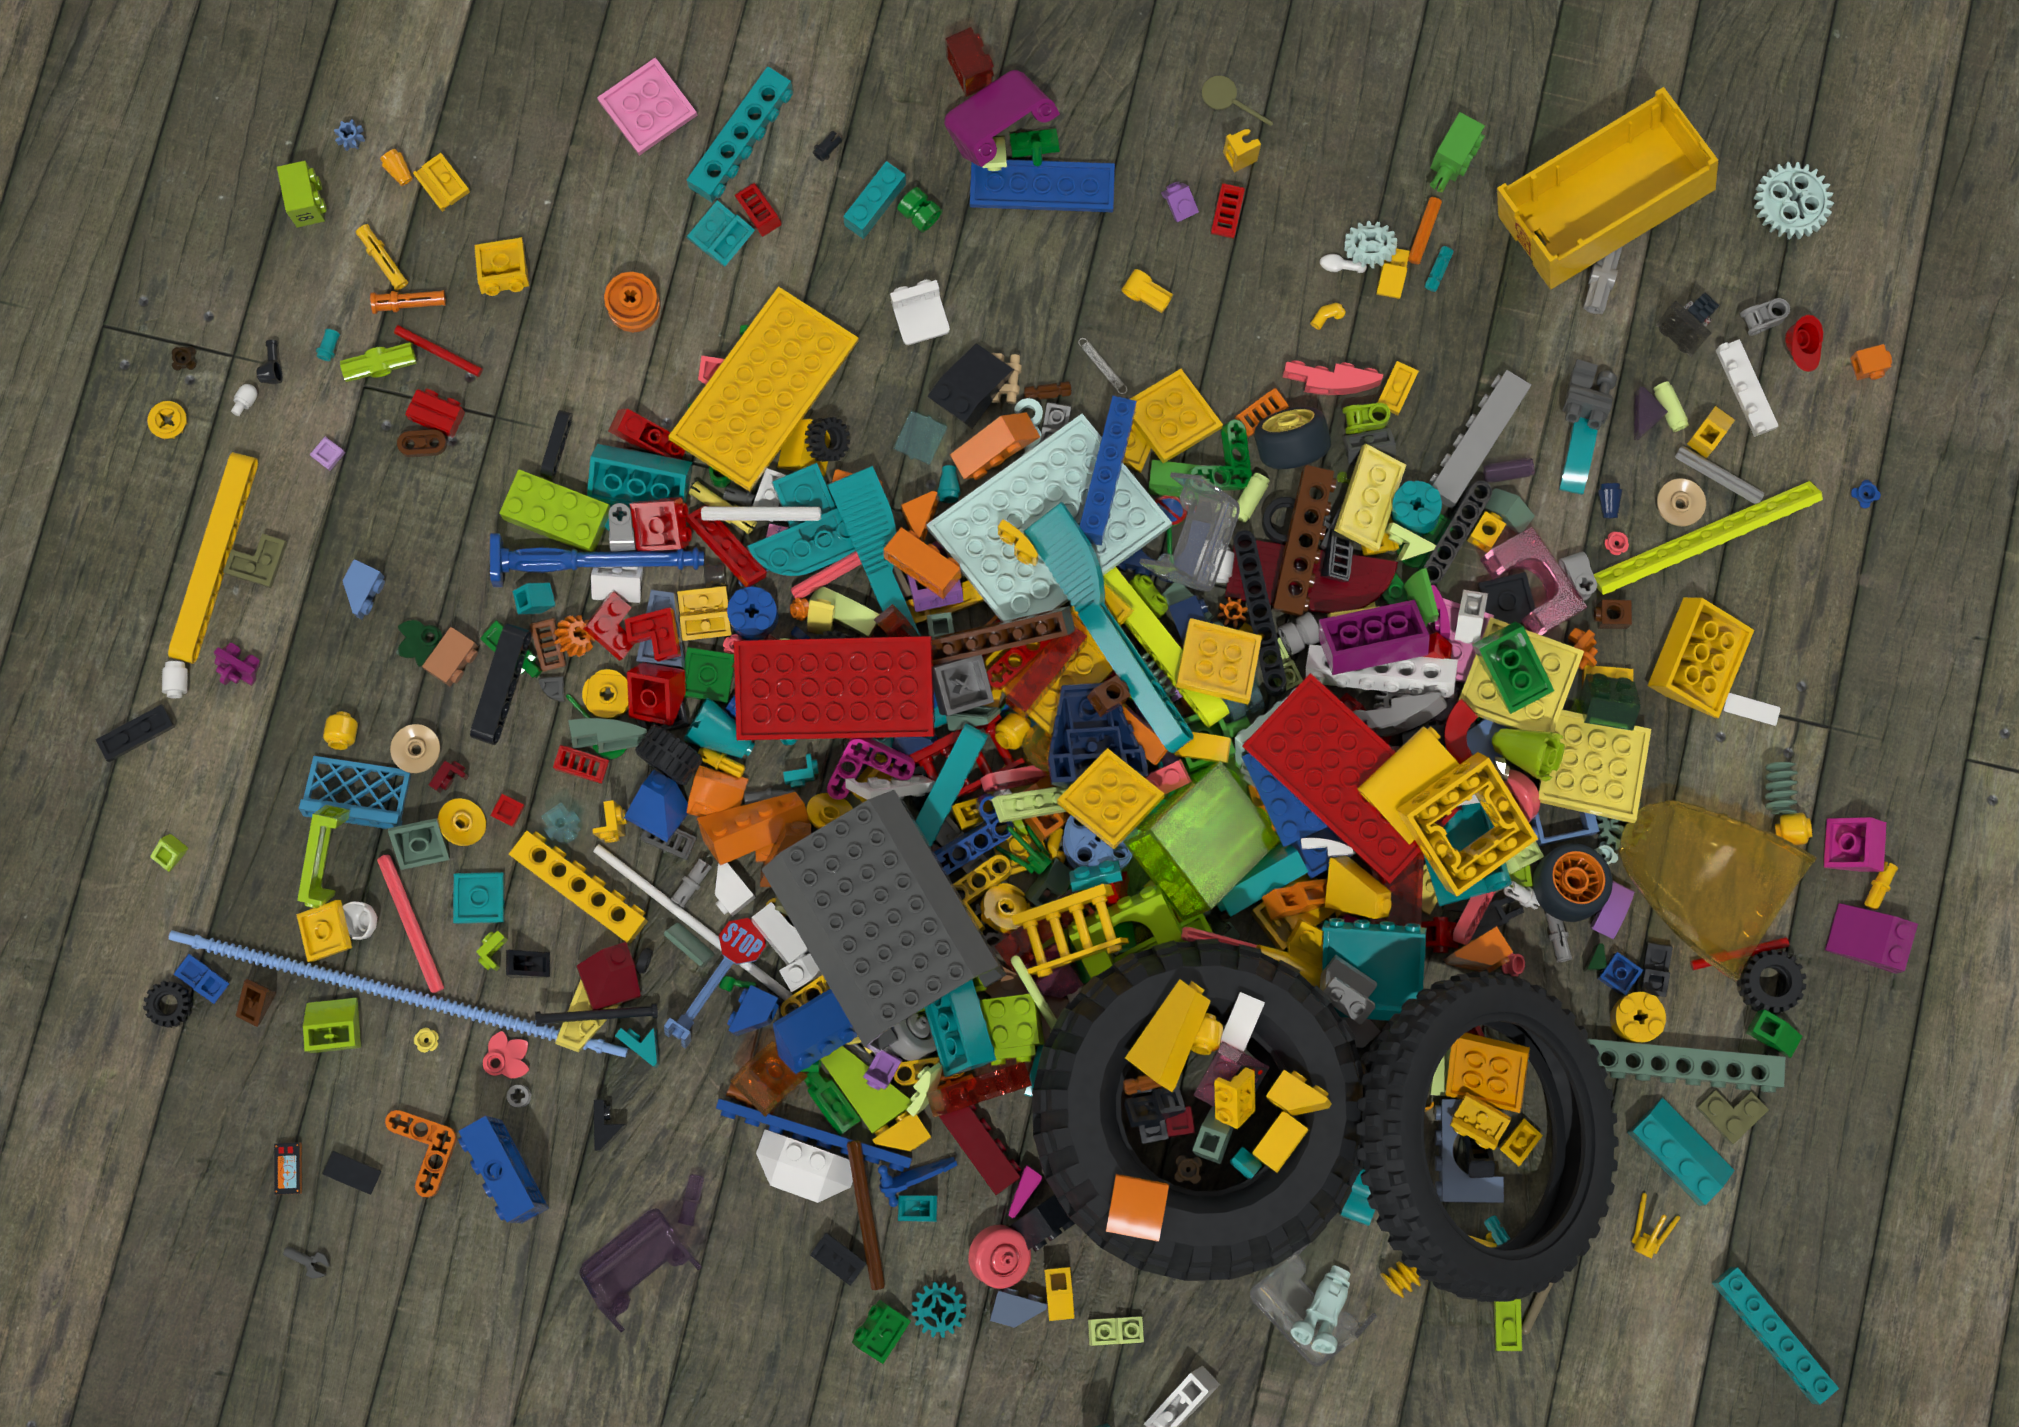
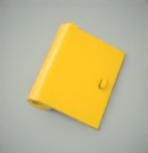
M1423 726L1357 788L1360 794L1384 816L1409 845L1415 839L1396 809L1460 765L1438 741L1441 737L1432 727L1427 729Z

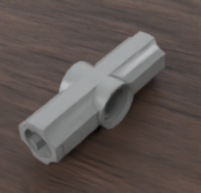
M1622 247L1594 263L1589 276V289L1583 309L1587 310V312L1592 314L1604 313L1609 293L1613 289L1618 270L1616 268Z

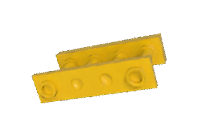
M1101 884L1011 916L1014 926H1023L1024 929H1027L1037 966L1027 969L1028 974H1037L1038 978L1048 976L1053 973L1052 969L1104 951H1107L1108 954L1122 950V945L1129 943L1128 938L1120 937L1116 939L1105 903L1108 896L1114 895L1111 885ZM1091 902L1093 905H1096L1107 941L1096 946L1092 944L1082 911L1084 909L1083 905ZM1068 910L1070 913H1073L1083 946L1082 951L1073 954L1069 952L1059 920L1061 917L1060 913ZM1045 918L1050 922L1060 958L1050 962L1046 960L1036 927L1038 925L1037 921Z

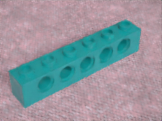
M767 66L687 178V184L691 190L713 203L716 197L720 198L726 189L725 184L730 178L733 179L737 175L740 163L743 159L747 160L753 151L752 146L756 141H760L766 133L765 128L770 121L774 122L777 119L782 104L788 103L791 99L793 88L789 79ZM766 95L774 96V99L771 101L763 100ZM753 114L761 115L758 120L750 119V116ZM741 132L748 134L744 139L736 138ZM727 151L734 153L731 158L723 157V154ZM714 170L721 172L717 177L709 176L710 172Z
M1730 1267L1712 1282L1714 1287L1812 1404L1821 1405L1839 1389L1738 1267Z

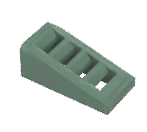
M979 706L946 716L948 729L950 731L960 730L964 728L966 723L973 727L989 724L1001 713L1000 708Z

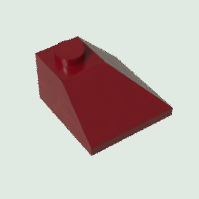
M626 942L604 948L576 966L592 1010H601L641 996L635 965Z

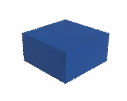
M1616 952L1597 979L1621 996H1626L1643 969Z

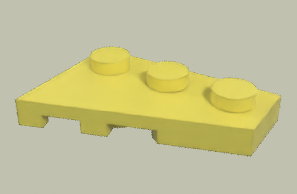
M581 980L568 1012L592 1010ZM621 1003L604 1009H616L621 1005ZM608 1019L563 1022L555 1044L580 1052Z

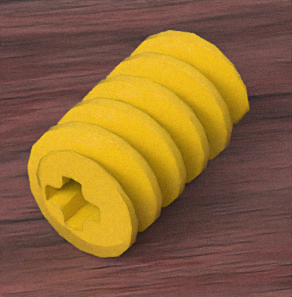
M1398 1261L1396 1263L1397 1271L1389 1267V1277L1384 1273L1380 1275L1392 1293L1404 1298V1288L1412 1292L1411 1283L1413 1282L1417 1286H1421V1283L1416 1273V1267L1409 1268Z

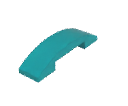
M1580 417L1578 422L1573 423L1566 462L1559 486L1561 491L1580 495L1584 493L1598 432L1596 429L1589 428L1587 425L1589 419Z

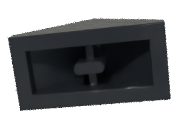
M506 950V975L510 978L550 977V952Z

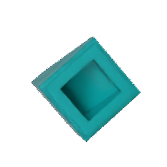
M1241 1148L1230 1160V1163L1247 1179H1251L1262 1165L1245 1148Z

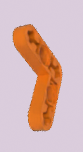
M391 1111L385 1119V1124L389 1131L429 1145L415 1183V1189L418 1195L430 1198L435 1196L440 1189L457 1142L456 1132L448 1126L404 1111ZM401 1115L400 1120L410 1123V1118H413L414 1120L409 1126V1133H405L408 1128L398 1125L395 1129V1124L391 1122L392 1118H397ZM423 1122L427 1125L428 1132L425 1136L418 1137L414 1131L415 1126ZM448 1131L451 1141L445 1142L442 1148L448 1149L447 1153L433 1150L434 1146H441L442 1140L439 1139V1135ZM436 1154L440 1155L443 1159V1164L439 1169H433L429 1164L430 1158ZM425 1171L439 1173L438 1178L432 1176L430 1184L434 1186L433 1190H428L427 1193H424V1187H421L422 1182H427L430 1176L426 1175Z

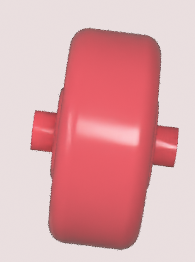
M1509 769L1508 779L1504 783L1527 821L1530 822L1537 815L1540 808L1538 789L1529 777L1519 771Z
M992 1225L979 1232L972 1241L968 1255L969 1266L974 1276L986 1285L997 1289L1008 1288L1017 1284L1027 1273L1031 1262V1249L1028 1250L1025 1239L1020 1232L1006 1225Z

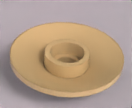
M1674 479L1666 483L1659 491L1657 507L1660 515L1668 523L1681 527L1689 526L1697 522L1704 514L1706 498L1702 489L1693 481ZM1676 501H1681L1683 508H1678Z
M419 724L408 725L400 729L393 737L390 747L391 757L394 763L405 772H425L438 760L440 754L439 739L426 726ZM420 746L421 752L417 755L413 754L414 747Z

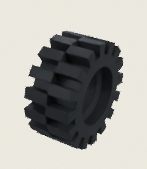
M836 417L814 419L812 421L813 424L807 426L810 431H805L808 439H804L805 444L809 443V446L806 448L807 452L812 451L810 456L816 458V461H838L840 458H843L846 455L844 452L849 450L846 444H850V439L846 437L850 435L849 431H845L847 428L846 424H841L842 420ZM826 431L830 435L829 448H827L824 439Z
M170 981L160 982L161 984L153 985V989L147 991L148 997H144L146 1006H143V1009L147 1011V1014H145L147 1018L151 1019L152 1023L167 1028L180 1026L181 1022L185 1023L187 1015L190 1016L192 1013L190 1007L193 1008V1003H191L193 998L192 995L188 994L187 988ZM166 995H173L177 1000V1008L171 1014H164L159 1007L161 999Z

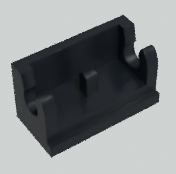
M828 1233L824 1234L810 1255L849 1286L853 1284L867 1265L865 1261Z

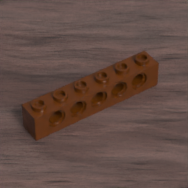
M1305 465L1302 468L1271 606L1273 611L1301 616L1303 611L1307 612L1310 603V597H1306L1308 587L1312 588L1315 581V574L1312 573L1313 565L1318 564L1321 550L1317 549L1319 540L1324 539L1326 526H1323L1324 516H1329L1331 502H1328L1329 493L1334 492L1337 478H1333L1334 471ZM1311 488H1318L1321 491V498L1319 500L1311 498L1309 493ZM1311 511L1315 514L1316 522L1314 524H1309L1305 521V512ZM1301 535H1306L1310 538V547L1304 548L1300 545L1299 537ZM1295 559H1302L1305 562L1306 567L1304 571L1300 572L1294 568L1293 563ZM1290 583H1297L1299 585V595L1290 594L1288 590Z
M1069 606L932 637L933 665L1067 636L1075 631Z

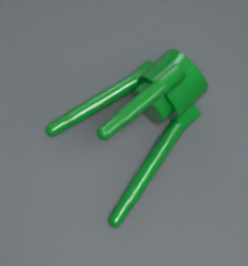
M1026 825L1025 828L1038 848L1035 851L1011 826H1008L1007 830L1030 854L1027 858L1030 863L1025 862L1000 846H996V850L1025 867L1031 874L1034 871L1038 875L1042 873L1052 862L1048 857L1050 853L1043 847L1029 825Z

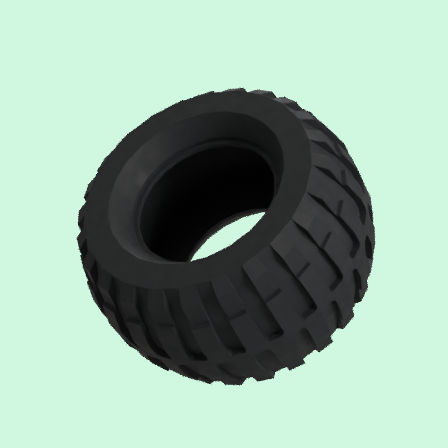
M1198 939L1193 942H1175L1173 940L1153 946L1151 949L1135 954L1130 953L1107 970L1097 976H1093L1076 997L1063 1008L1042 1048L1032 1090L1033 1137L1045 1179L1055 1193L1067 1216L1101 1249L1139 1270L1183 1281L1232 1280L1256 1271L1274 1267L1286 1260L1299 1249L1312 1243L1327 1227L1330 1220L1343 1209L1352 1192L1351 1188L1364 1167L1363 1160H1359L1357 1157V1149L1361 1148V1136L1356 1134V1124L1361 1123L1362 1112L1357 1107L1358 1099L1364 1097L1365 1088L1361 1085V1081L1367 1070L1364 1060L1360 1059L1355 1044V1039L1357 1038L1347 1022L1342 1020L1331 1003L1333 1000L1318 986L1314 987L1299 973V969L1282 960L1277 961L1263 954L1261 949L1241 944L1238 946L1219 942L1218 939ZM1179 979L1188 985L1193 981L1205 990L1202 995L1210 1000L1206 1013L1216 1016V1020L1223 1025V1031L1240 992L1265 1002L1245 1049L1259 1061L1262 1068L1268 1069L1266 1074L1272 1086L1283 1070L1290 1074L1296 1071L1307 1079L1305 1084L1312 1088L1317 1085L1328 1093L1327 1098L1332 1103L1330 1108L1292 1116L1305 1126L1308 1132L1278 1173L1261 1162L1260 1169L1251 1179L1245 1178L1230 1188L1220 1191H1193L1174 1186L1156 1176L1139 1160L1129 1144L1121 1118L1123 1081L1132 1065L1125 1057ZM1276 1106V1109H1277V1118H1278V1116H1279V1115L1281 1114V1112L1284 1111V1110H1282L1281 1108H1279L1278 1106ZM1116 1174L1169 1184L1159 1242L1106 1232Z

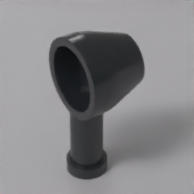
M267 340L265 343L268 362L257 368V378L261 383L279 384L283 381V373L277 360L278 341Z

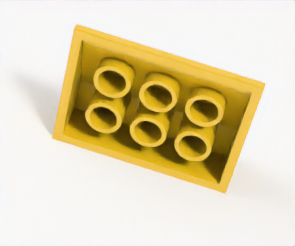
M1683 597L1647 686L1670 699L1714 718H1719L1754 630L1704 598Z

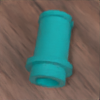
M325 329L319 348H316L319 359L329 362L331 358L335 357L333 352L340 337L337 331Z

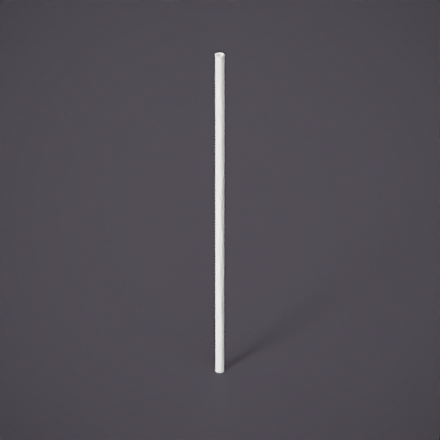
M600 844L596 846L593 851L595 854L721 951L719 936ZM752 962L739 964L783 1000H787L793 995ZM797 1004L791 1005L795 1009L799 1008ZM857 1043L843 1045L868 1066L871 1065L875 1058Z

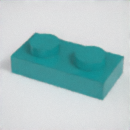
M1119 860L1104 861L1099 865L1091 867L1081 866L1069 872L1073 892L1101 884L1122 881Z

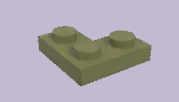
M262 534L254 556L231 550L223 573L272 588L287 542Z
M1714 1090L1696 1107L1731 1145L1736 1143L1769 1111L1752 1091L1748 1092L1732 1107Z

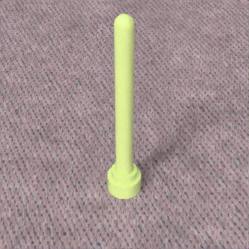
M1013 956L1011 963L1045 1018L1051 1033L1057 1019L1031 975L1028 974V970L1021 958Z

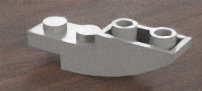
M1426 692L1424 695H1402L1400 698L1391 699V708L1378 707L1376 710L1370 711L1355 710L1353 713L1380 738L1403 733L1429 721L1446 709L1447 703L1440 693Z

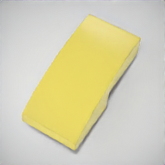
M824 599L810 600L807 619L808 632L823 635L824 631L833 632L835 607L831 605V602Z

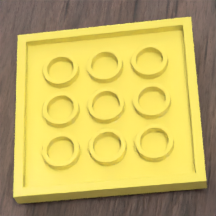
M1490 617L1483 638L1510 624ZM1525 630L1553 686L1554 692L1512 714L1508 712L1476 654L1459 700L1462 698L1478 717L1517 730L1554 732L1584 651Z
M1562 710L1554 732L1562 735L1564 738L1560 739V743L1565 744L1563 759L1557 771L1552 770L1549 776H1552L1549 781L1540 780L1538 788L1540 803L1635 823L1638 815L1651 729Z

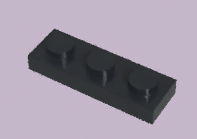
M161 704L97 738L96 742L106 761L111 762L175 728V725L165 706Z

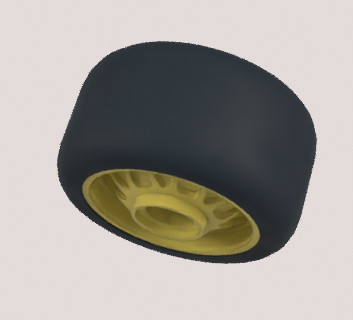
M1295 407L1276 412L1261 420L1255 428L1254 436L1260 459L1266 466L1273 469H1292L1310 464L1322 458L1331 446V437L1325 415L1313 407Z

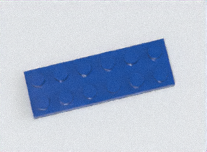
M1006 160L1007 167H1002V170L988 171L987 168L980 167L971 162V208L1113 212L1114 163L1042 161L1041 166L1037 167L1033 164V161Z

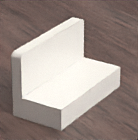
M593 567L591 573L592 599L605 600L614 591L625 602L639 603L641 600V581L644 574L643 567Z

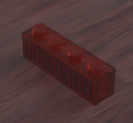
M1075 627V631L1069 635L1054 638L1007 695L1006 705L1026 719L1085 647L1087 636Z

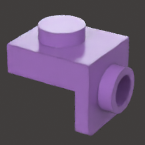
M1175 182L1166 187L1167 190L1161 192L1163 198L1167 200L1176 222L1199 212L1190 188L1186 184Z
M883 1049L876 1054L863 1078L867 1079V1084L874 1089H886L902 1060Z

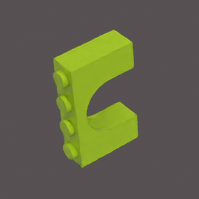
M1159 884L1154 887L1147 886L1140 893L1132 897H1123L1116 904L1107 908L1113 927L1125 921H1136L1146 925L1152 931L1158 945L1173 940L1175 942H1186L1181 938L1182 928ZM1096 910L1094 914L1085 917L1093 946L1105 943L1106 939ZM1074 920L1068 925V932L1077 952L1083 950V946ZM1107 951L1081 959L1091 979L1115 963L1111 954H1108Z

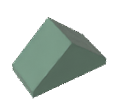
M1497 488L1492 491L1491 498L1484 508V511L1489 514L1493 512L1499 515L1503 522L1506 523L1505 526L1520 536L1535 516L1518 495Z

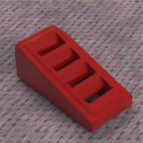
M755 183L734 195L762 237L781 226L778 215ZM754 194L757 195L755 198H753V199H751L750 201H748L747 203H745V200H747L748 198H750V197L753 196ZM762 202L760 205H758V206H756L755 208H753L752 210H750V208H752L753 206H755V205H757L758 203ZM767 210L765 213H763V214L760 215L759 217H757V218L755 217V216L759 215L760 213H762L763 211Z
M1228 184L1221 185L1211 234L1234 239L1245 188ZM1224 195H1226V196H1231V197H1235V198H1238V199H1234V198H1230V197H1225ZM1222 203L1234 205L1236 209L1224 207ZM1220 213L1232 215L1234 219L1222 217ZM1218 222L1232 225V228L1230 229L1217 225Z
M560 745L553 769L602 784L609 760ZM570 754L567 766L565 767L563 766L565 756ZM577 756L580 757L577 769L574 770L572 768ZM587 759L590 760L587 768V772L584 773L582 771L585 761ZM595 763H600L596 776H593L592 772Z

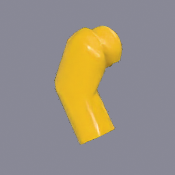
M1336 302L1322 306L1310 324L1315 329L1320 330L1328 318L1342 319L1346 311L1342 308L1341 304Z
M1060 828L1049 836L1047 847L1050 853L1049 858L1053 860L1056 857L1064 864L1065 853L1064 851H1059L1063 835V829Z

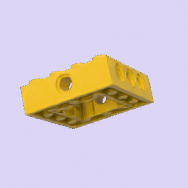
M1479 752L1396 809L1444 888L1456 897L1538 840L1537 835L1490 758ZM1475 794L1494 828L1458 852V850L1452 847L1445 836L1447 834L1445 829L1434 822L1444 815H1450L1452 813L1451 810L1465 800L1470 801L1472 795Z

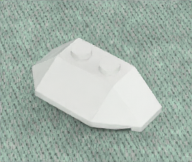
M764 1130L756 1154L770 1186L817 1203L851 1188L853 1179L849 1159Z

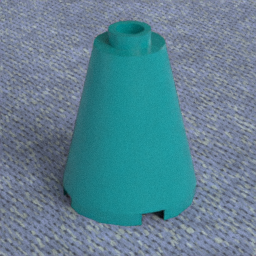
M706 698L684 737V741L738 758H742L744 755L749 756L755 745L752 740H737L736 721L709 698Z

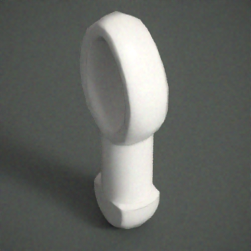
M1328 254L1320 259V265L1330 272L1346 269L1363 273L1367 269V265L1364 268L1361 267L1362 262L1354 264L1353 261L1344 260L1337 254Z

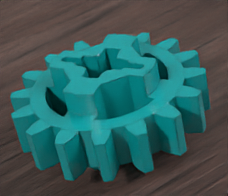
M933 1282V1289L930 1290L925 1285V1294L917 1292L916 1295L920 1300L919 1302H912V1305L917 1307V1311H914L912 1316L919 1317V1320L915 1323L916 1326L924 1325L922 1333L929 1329L931 1330V1337L934 1338L936 1332H940L941 1337L944 1338L945 1331L948 1330L951 1334H954L953 1326H962L958 1319L959 1317L966 1318V1314L961 1312V1309L965 1308L966 1304H960L959 1300L963 1295L959 1294L956 1296L954 1294L955 1286L948 1290L946 1282L943 1283L942 1288H938L937 1283ZM941 1292L949 1295L955 1303L944 1301ZM932 1294V1303L929 1307L922 1308L924 1300ZM936 1297H938L941 1306H946V1311L942 1313V1322H940L937 1313H932V1308L936 1307ZM956 1312L953 1321L946 1326L945 1318L949 1313ZM930 1316L936 1320L937 1327L928 1324L924 1317Z

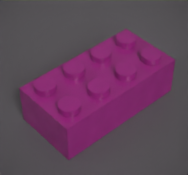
M1415 600L1319 619V641L1332 675L1428 655L1429 633Z

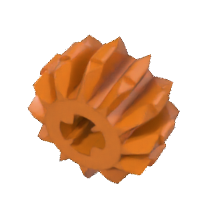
M569 615L557 623L558 629L553 634L558 639L555 640L554 644L561 645L560 652L567 651L568 657L575 655L580 657L593 648L591 643L595 642V639L583 629L589 620L583 621L582 615L575 617Z

